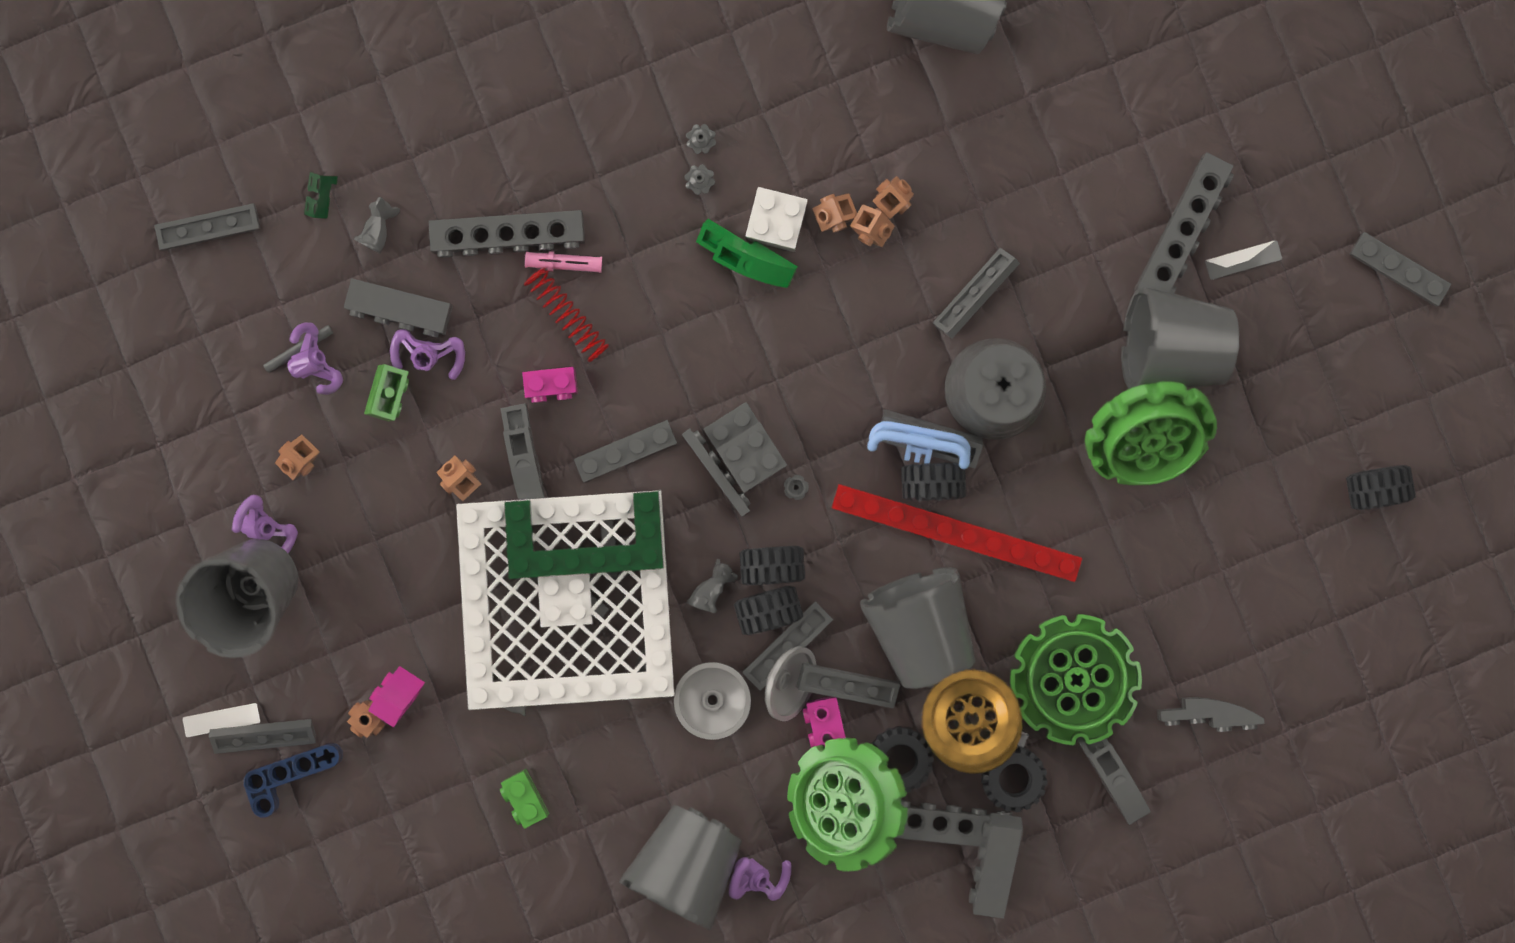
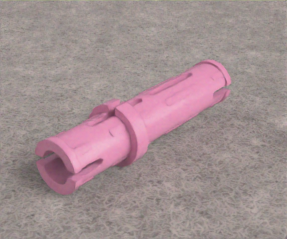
M526 251L525 268H546L552 272L553 269L601 273L602 257L554 254V251H549V253ZM539 260L561 261V263H558V262H544V261H539ZM566 262H579V263H588V264H587V265H586V264H572V263H566Z

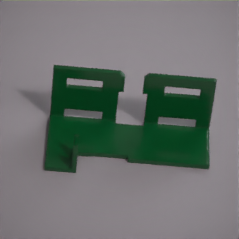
M310 172L307 190L319 193L318 200L312 199L310 196L306 197L304 215L313 218H328L331 184L337 185L338 176H324ZM318 179H320L319 189H317Z

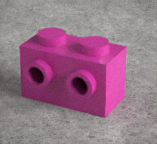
M574 367L522 372L525 398L531 399L532 403L546 402L547 397L557 396V400L572 399V394H578L576 369Z
M399 666L393 674L389 672L381 683L382 688L376 687L369 698L373 702L368 711L394 727L416 700L425 682Z
M830 696L806 702L807 708L802 710L805 723H811L813 733L808 734L811 748L818 745L825 746V742L828 740L846 738L836 697Z

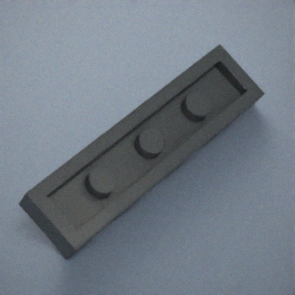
M254 203L154 225L159 250L161 251L261 229Z
M1365 232L1360 235L1349 254L1435 307L1439 306L1451 286L1449 282Z
M1000 248L935 319L933 324L952 339L1020 264L1018 260Z
M665 420L574 459L583 483L673 446L677 444L668 420Z
M690 428L685 431L682 436L739 514L743 517L750 512L748 506L751 504L743 492L737 494L732 487L736 482L728 471L723 474L717 465L721 462L713 451L707 453L702 446L706 441L698 430L694 433Z
M816 601L803 613L804 617L792 623L742 672L759 690L766 686L768 675L781 655L797 646L806 647L833 621Z
M802 663L796 687L801 691L894 708L900 684L898 681Z
M312 719L210 729L209 739L214 754L314 744L316 743V733Z

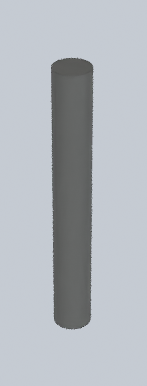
M329 325L319 330L317 343L333 334ZM304 340L263 365L265 370L270 373L292 359L291 356L300 352Z

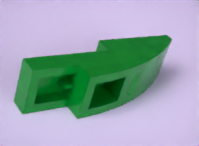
M710 219L703 223L696 240L698 244L714 253V261L739 274L763 283L788 288L798 266L759 242L754 241L752 244H749Z

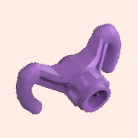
M307 322L297 325L291 333L290 342L293 344L298 343L304 332L306 335L300 352L291 356L292 359L288 361L290 374L295 378L302 377L304 379L314 375L330 380L331 384L318 385L316 391L319 394L325 395L335 393L341 387L343 377L338 370L328 366L325 362V356L317 345L319 334L317 327L313 323Z
M400 329L395 332L390 345V360L393 367L399 369L403 367L399 355L400 344L403 343L411 353V360L417 370L428 371L437 363L439 358L451 351H455L456 359L448 377L455 380L462 371L465 362V348L461 339L451 337L443 343H432L415 339L410 331L406 329Z
M251 495L243 501L234 516L232 524L233 532L238 533L242 531L247 537L253 539L269 540L272 536H285L286 540L282 548L287 553L291 551L298 534L294 525L278 524L263 511L262 498L257 495Z
M743 857L739 859L734 866V873L729 884V896L733 899H739L746 891L753 890L755 892H764L771 901L778 900L789 883L791 862L788 860L782 862L781 877L775 887L769 881L770 874L766 868L753 858Z

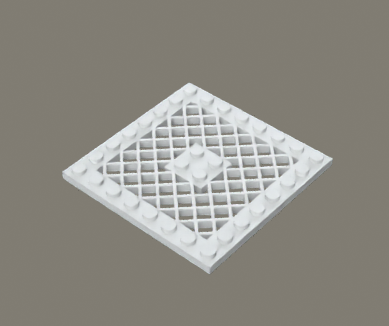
M661 490L659 491L664 569L640 570L641 579L632 571H624L616 581L607 573H598L591 582L590 574L538 577V585L530 578H521L512 587L503 579L508 573V566L500 575L490 567L498 556L508 564V558L502 554L507 547V542L505 541L499 549H496L488 541L496 531L506 538V532L500 527H506L504 502L507 501L456 504L468 710L674 696ZM639 492L526 499L531 500L532 525H543L536 534L533 533V543L537 541L546 550H553L560 540L563 539L572 547L571 549H576L588 537L597 547H604L608 540L614 536L623 545H629L635 538V531L627 541H624L615 532L624 522L635 530V525L628 519H634L633 493ZM621 519L613 529L603 522L604 520ZM595 521L587 531L577 523ZM569 523L562 532H559L551 525ZM599 524L610 532L601 543L590 535ZM573 526L584 534L575 545L565 537ZM548 527L558 535L550 546L539 538ZM485 528H493L485 537ZM486 545L495 552L488 562L486 559ZM487 570L497 578L489 588ZM627 573L638 581L630 592L626 591L619 584ZM602 575L613 583L604 594L593 586ZM525 580L536 588L527 599L517 591ZM499 582L510 590L501 601L491 593ZM640 586L642 590V604L632 596ZM615 587L626 595L618 606L607 598ZM591 589L601 597L593 607ZM538 593L540 611L530 603ZM513 594L524 602L515 613L505 605ZM489 597L498 604L491 613L489 611ZM629 599L640 607L631 618L621 610ZM603 601L607 602L614 609L605 620L595 612ZM526 606L537 614L529 625L518 616ZM501 607L511 615V618L503 627L493 619ZM642 611L644 630L634 622ZM617 612L628 621L619 632L609 624V621ZM592 614L602 622L594 633L584 626V624H593ZM515 619L525 627L517 638L506 630ZM539 619L541 627H550L542 637L532 629ZM490 622L499 629L492 639ZM631 624L642 633L633 644L622 635ZM576 625L568 635L557 627ZM605 626L616 635L607 646L596 637ZM579 628L590 636L582 647L571 639ZM553 630H556L565 638L556 649L545 640ZM528 631L539 640L531 650H528L520 642ZM503 633L513 641L505 652L494 644ZM619 638L629 646L621 658L610 649ZM643 638H645L646 656L636 648ZM593 640L604 648L595 659L585 651ZM567 642L578 650L569 661L559 653ZM542 643L552 651L544 663L533 654ZM516 645L526 653V656L518 664L508 656ZM492 648L501 655L494 664L492 662ZM632 650L643 659L635 669H632L623 661ZM606 652L617 660L609 671L598 663ZM581 653L592 662L583 673L573 665V662ZM555 655L566 664L558 674L554 673L547 666ZM530 657L540 665L532 676L521 668ZM504 659L515 667L506 678L496 670ZM646 663L647 672H638ZM620 664L631 672L612 674ZM594 666L605 674L586 676ZM569 667L579 675L576 677H561ZM543 669L554 677L535 679ZM517 671L528 679L509 681ZM493 673L502 681L494 682Z

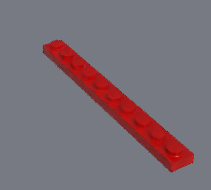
M838 484L831 507L841 512L1072 582L1076 581L1082 561L1081 557L841 484Z

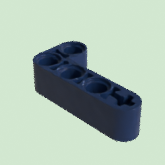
M328 743L256 768L247 773L243 783L254 814L264 818L275 813L279 808V798L275 787L337 765L343 758L342 748L338 744ZM328 751L335 753L332 761L328 758L319 762L318 757L323 756ZM302 757H306L311 761L310 770L301 768L300 760ZM278 766L286 768L287 776L285 779L277 776L276 768ZM254 774L262 777L263 784L261 787H256L252 783V776ZM262 798L270 801V811H264L261 808L260 801Z

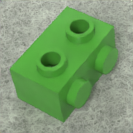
M386 364L378 365L364 414L385 421H395L402 408V403H400L402 393H405L408 387L409 379L407 376L409 371Z
M527 769L501 782L502 788H500V792L506 802H511L514 808L511 813L517 825L522 824L525 829L550 814Z

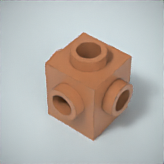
M897 176L891 181L885 179L876 188L879 193L873 199V202L889 219L897 212L900 215L903 214L912 205L909 201L914 193L910 185L905 180H900Z
M849 193L837 197L834 194L828 195L820 199V205L812 208L822 232L832 229L833 233L847 228L846 223L853 220L857 215Z
M862 205L850 227L859 235L858 239L868 246L875 244L883 247L895 225L881 209H873Z
M300 435L293 442L288 441L279 449L278 452L281 455L275 464L283 473L287 474L292 480H295L301 474L305 477L315 467L312 463L320 451L303 435Z
M456 455L436 472L443 480L440 483L443 489L448 494L453 492L462 501L481 485L480 481L473 474L476 469L468 460L465 459L462 462Z
M366 700L362 704L357 702L348 713L351 716L347 721L351 725L350 730L361 738L363 736L368 738L372 734L377 736L386 725L383 720L368 711L373 701ZM363 715L369 717L367 725L361 721Z

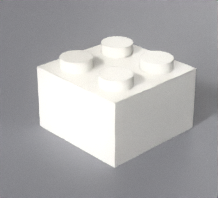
M758 187L745 239L795 252L808 199Z

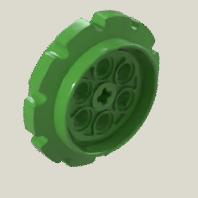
M1177 382L1144 384L1119 394L1097 412L1092 419L1094 428L1086 432L1085 448L1093 468L1105 479L1109 480L1116 477L1118 483L1124 485L1158 484L1181 475L1203 457L1209 449L1207 441L1215 437L1217 421L1209 400L1196 388L1186 390L1184 384Z
M1077 614L1073 622H1069L1065 615L1050 618L1039 624L1040 634L1038 636L1027 634L1014 654V658L1019 660L1020 665L1018 668L1010 670V689L1016 698L1022 699V705L1020 706L1021 716L1035 731L1045 727L1047 729L1046 737L1054 742L1074 745L1078 737H1083L1084 742L1087 744L1104 740L1113 734L1112 725L1114 723L1124 725L1137 706L1138 702L1132 698V693L1135 690L1141 689L1142 673L1140 663L1129 659V655L1134 651V648L1118 629L1113 628L1107 632L1104 627L1106 623L1102 619L1084 614ZM1084 648L1089 649L1091 653L1090 659L1087 662H1081L1078 658V653ZM1057 653H1063L1066 659L1065 663L1060 667H1056L1053 663V657ZM1100 668H1104L1107 672V677L1104 681L1097 682L1095 672ZM1072 674L1081 675L1079 678L1081 683L1079 685L1070 684L1073 680ZM1048 677H1054L1057 681L1056 688L1051 691H1047L1044 687V682ZM1091 692H1095L1098 695V702L1094 706H1088L1086 703V696ZM1067 696L1073 699L1072 708L1063 710L1060 705L1061 700Z
M837 738L826 741L825 746L818 745L812 747L798 761L800 772L791 775L788 786L787 800L793 803V811L789 812V818L795 835L798 839L805 838L807 841L806 851L813 858L824 865L835 862L837 870L857 871L867 868L868 862L873 865L883 861L896 848L894 837L903 835L906 826L907 808L901 804V798L906 796L900 774L897 769H888V757L870 743L858 746L855 738Z

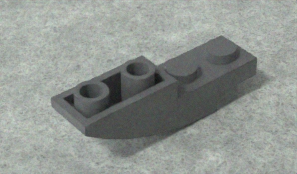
M527 404L500 408L504 425L503 434L518 500L545 498Z
M1181 697L1182 708L1157 709V719L1161 722L1165 721L1166 726L1180 725V720L1189 719L1191 724L1206 723V718H1208L1210 727L1216 728L1217 732L1232 731V726H1242V730L1258 729L1257 724H1265L1264 718L1252 711L1232 703L1211 698Z
M1078 737L1076 741L1099 775L1102 784L1128 825L1149 814L1151 811L1111 743L1104 739L1096 743L1087 744L1084 742L1083 737Z

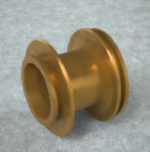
M964 670L943 679L930 691L923 706L922 727L932 751L943 763L960 772L983 773L999 767L1012 756L1021 739L1022 716L1016 696L1004 681L985 671ZM974 699L982 700L983 704L976 708L972 705V701ZM959 703H963L965 706L964 710L956 712L954 707ZM987 712H994L996 718L993 721H987L985 719ZM968 715L971 717L977 715L979 717V722L976 726L973 724L967 726L965 724V719ZM952 720H956L959 722V728L950 730L948 727L949 723ZM982 730H989L991 736L988 739H982L980 737ZM964 734H970L973 737L969 744H964L961 741Z

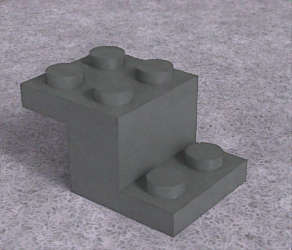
M747 402L704 428L705 433L744 493L787 466Z

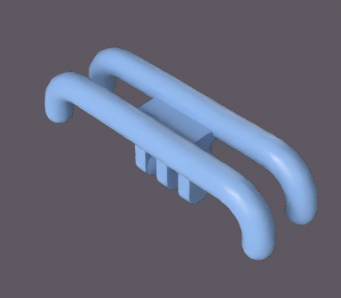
M883 421L877 423L869 434L867 448L871 452L877 450L878 444L881 441L887 440L907 444L904 456L906 461L910 460L911 452L916 453L914 462L919 463L921 454L925 455L924 464H930L932 450L934 449L957 454L960 458L959 466L962 469H967L970 464L971 447L963 436L955 433Z

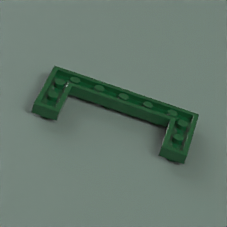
M659 491L633 493L636 544L534 551L531 500L504 502L509 579L664 569Z

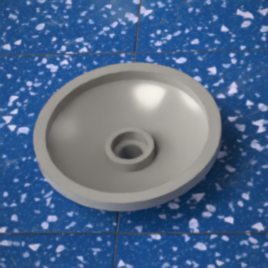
M797 646L786 651L776 661L768 675L765 690L766 706L769 714L779 721H788L794 718L806 705L812 693L798 690L796 687L802 663L816 665L815 656L808 648Z
M716 662L703 663L686 672L679 681L674 695V708L681 724L693 735L704 739H721L736 732L746 721L751 706L750 691L744 678L732 667ZM710 695H715L718 698L716 704L708 702Z

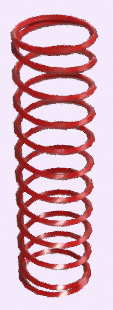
M541 268L524 283V286H528L543 273H546L542 280L530 290V293L552 280L548 288L536 300L559 288L553 297L543 305V308L565 295L563 300L549 315L554 314L562 307L571 303L569 308L555 323L578 311L562 328V331L584 318L568 338L590 326L587 332L575 343V346L596 334L593 340L581 351V353H584L594 345L602 342L599 348L587 359L588 362H591L604 352L609 344H605V339H600L593 343L597 339L599 331L587 335L591 331L593 324L581 327L586 321V316L575 320L580 313V309L577 308L569 312L574 302L568 301L563 304L567 298V293L558 295L561 286L551 288L555 279L545 280L548 276V271H545L546 268Z

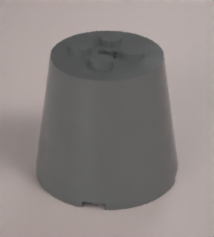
M894 0L891 9L896 11L894 18L890 16L888 19L887 31L978 55L984 49L987 42L991 41L994 37L997 22L1003 15L1007 2H1005L1006 0Z
M1149 287L1138 288L1135 291L1127 309L1123 331H1128L1127 346H1122L1121 348L1122 372L1126 386L1129 389L1159 382H1177L1184 384L1185 387L1224 385L1229 381L1239 351V327L1237 316L1233 309Z
M1001 338L984 339L966 347L950 365L945 380L946 403L953 418L969 433L992 440L1010 438L1030 427L1041 413L1046 398L1045 375L1035 356L1022 345ZM1000 378H1004V382L1009 384V387L1005 388V392L1001 391V387H996V382H999Z
M264 539L244 541L198 563L188 571L179 584L176 606L179 619L188 635L193 640L197 639L208 648L207 651L213 654L230 658L253 654L269 641L292 601L298 587L297 568L290 555L279 545Z
M936 568L932 570L933 574L922 577L921 572L900 578L869 593L868 601L867 599L860 601L864 615L902 686L905 688L935 686L950 675L968 670L975 664L976 660L960 575L956 568Z
M673 805L623 874L619 883L636 893L640 892L646 895L647 899L711 931L742 840L731 834L730 829L725 824L713 818L711 822L708 821V818L696 809L690 807L689 810Z

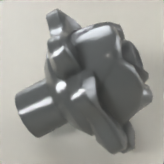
M695 124L692 130L686 134V138L689 139L686 145L692 148L696 154H700L701 151L707 154L710 148L716 145V140L713 139L716 134L706 124L701 125V127Z
M703 164L699 167L691 166L690 172L684 176L685 180L688 181L686 188L691 189L695 195H699L701 191L707 194L710 187L715 184V180L712 178L714 172L708 170Z

